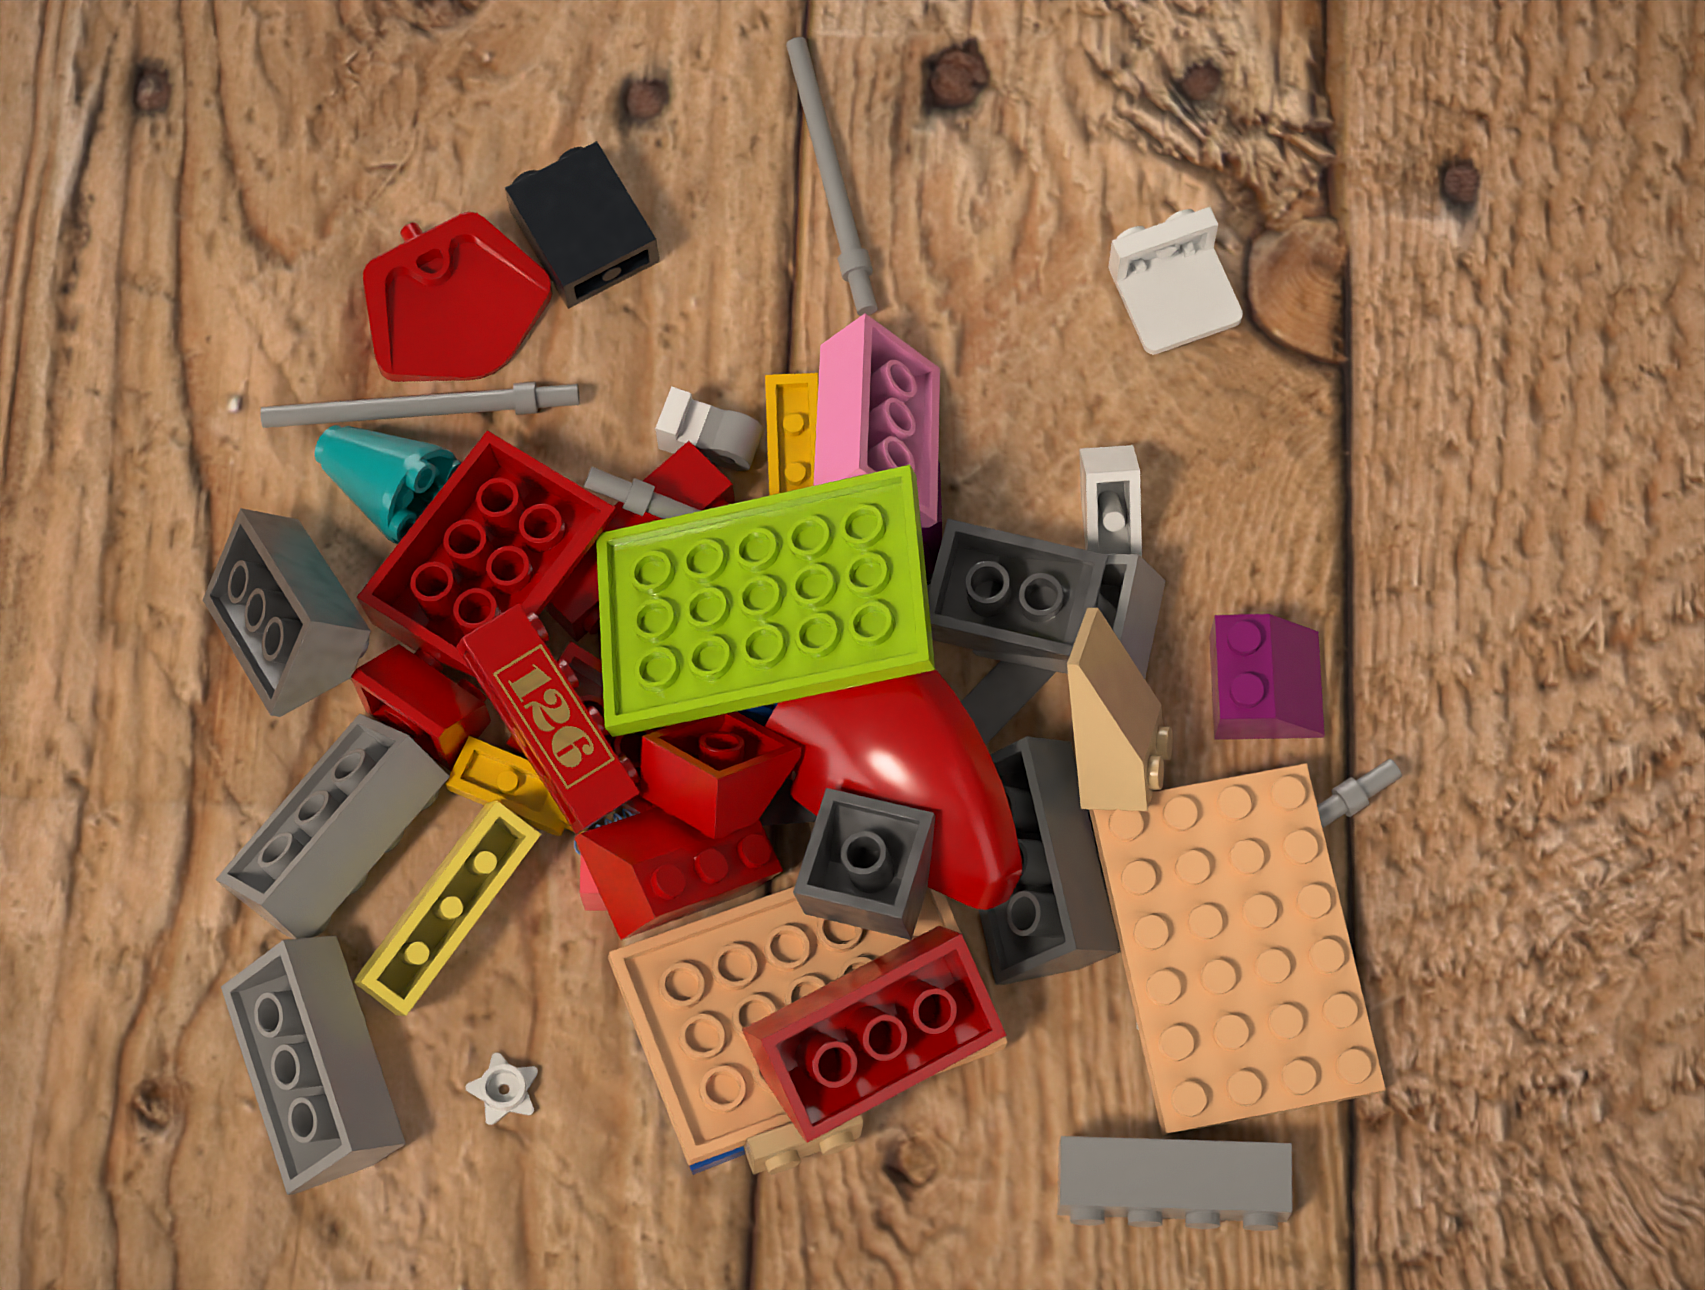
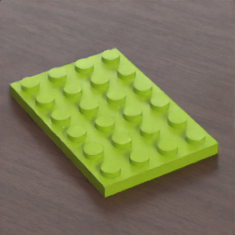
M911 465L601 533L596 540L605 728L612 737L935 670L917 478Z

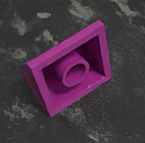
M1271 614L1215 615L1209 635L1214 740L1324 738L1319 632Z

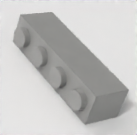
M1061 1136L1058 1147L1057 1215L1070 1216V1223L1101 1225L1105 1223V1217H1128V1225L1135 1227L1162 1226V1219H1185V1226L1188 1228L1215 1229L1220 1227V1220L1243 1221V1228L1247 1230L1271 1231L1278 1229V1222H1287L1292 1214V1143Z

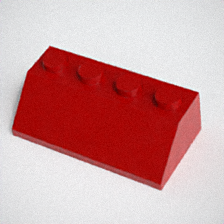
M937 926L741 1029L765 1082L807 1143L1007 1036L962 934L942 926Z

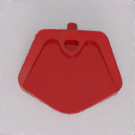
M461 213L424 233L417 223H409L404 226L400 235L405 242L373 258L366 264L363 270V285L374 354L381 375L387 380L394 382L468 381L481 379L496 373L514 356L550 303L553 292L549 275L517 245L478 213Z

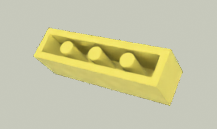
M499 801L486 803L352 983L395 1015L407 1016L541 834Z

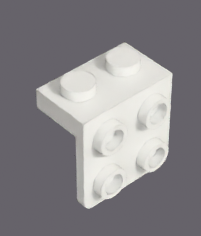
M1211 207L1195 212L1192 209L1181 210L1171 215L1164 223L1149 228L1143 226L1132 227L1122 232L1117 239L1112 240L1108 269L1141 344L1149 354H1159L1236 327L1242 320V309L1214 249L1218 223Z

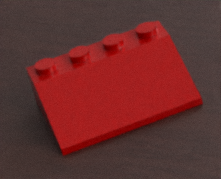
M487 430L356 598L370 622L411 649L415 651L421 649L437 661L475 677L456 648L461 638L518 603L526 614L532 611L539 616L618 513L617 509Z

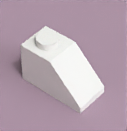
M1133 445L1079 449L1081 505L1086 550L1100 554H1139L1142 557L1140 468Z

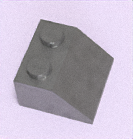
M826 788L793 891L804 914L912 940L928 887L935 814Z

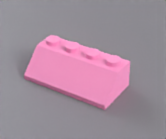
M866 313L820 345L813 486L911 465L917 478L921 528H930L937 523L940 368Z

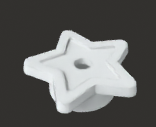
M495 1052L491 1057L488 1070H486L481 1078L469 1082L466 1085V1090L484 1101L485 1118L488 1125L496 1124L509 1112L530 1116L534 1112V1107L527 1091L536 1078L538 1070L534 1066L516 1068L510 1065L500 1053ZM502 1085H507L510 1088L509 1092L505 1095L499 1093V1088Z

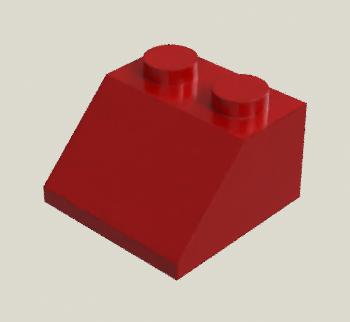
M397 644L358 667L353 672L351 680L365 711L381 723L409 735L431 758L452 771L468 737L471 736L478 739L491 722L489 712L484 703L487 699L486 696L477 687L464 679H460L456 684L441 673L444 669L443 666L430 654L421 649H417L413 654L402 645Z
M737 711L674 724L642 736L640 796L662 808L665 813L673 815L698 829L701 834L713 839L724 838L731 835L732 832L758 821L800 759L801 746Z

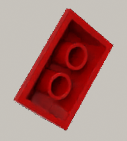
M657 807L580 833L574 837L620 940L746 895L783 872L760 820L732 832L727 837L713 839L701 834L698 829L673 815L665 813L662 808Z

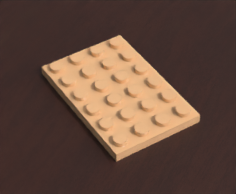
M1307 763L1154 791L1148 811L1089 809L1163 1136L1379 1094L1386 1090Z
M794 887L609 952L608 960L688 1166L746 1145V1139L792 1123L765 1082L741 1029L910 941L909 939L806 915L793 894ZM927 887L912 939L937 926L961 933L945 895ZM1003 1037L936 1074L1004 1050L1008 1042Z

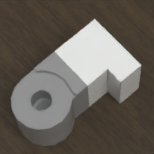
M671 386L655 430L660 450L674 454L685 443L690 441L715 467L721 466L736 471H747L752 464L764 428L757 420L736 411L723 410L692 399L691 393Z

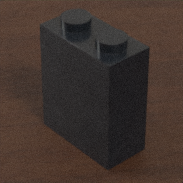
M597 141L586 147L571 148L563 153L558 161L540 170L526 171L520 174L511 185L505 187L511 214L568 309L660 262L657 240Z

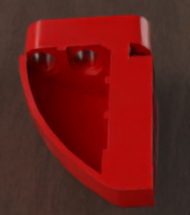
M936 668L933 671L788 700L777 704L765 727L801 746V757L787 776L793 781L790 792L797 802L817 816L825 790L829 788L932 812L936 818L928 887L975 909H992L1009 901L1021 876L1022 858L1005 789L974 721Z

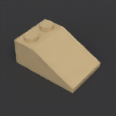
M1087 608L1067 662L1081 809L1148 811L1154 789L1161 790L1163 786V760H1170L1172 756V728L1163 726L1161 703L1099 608Z

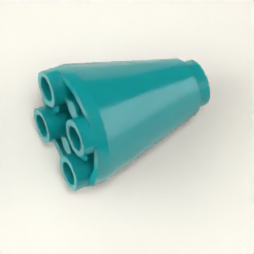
M334 425L329 427L322 433L315 447V459L321 464L324 472L378 530L395 544L401 541L462 463L457 460L453 452L446 448L351 426L341 427Z

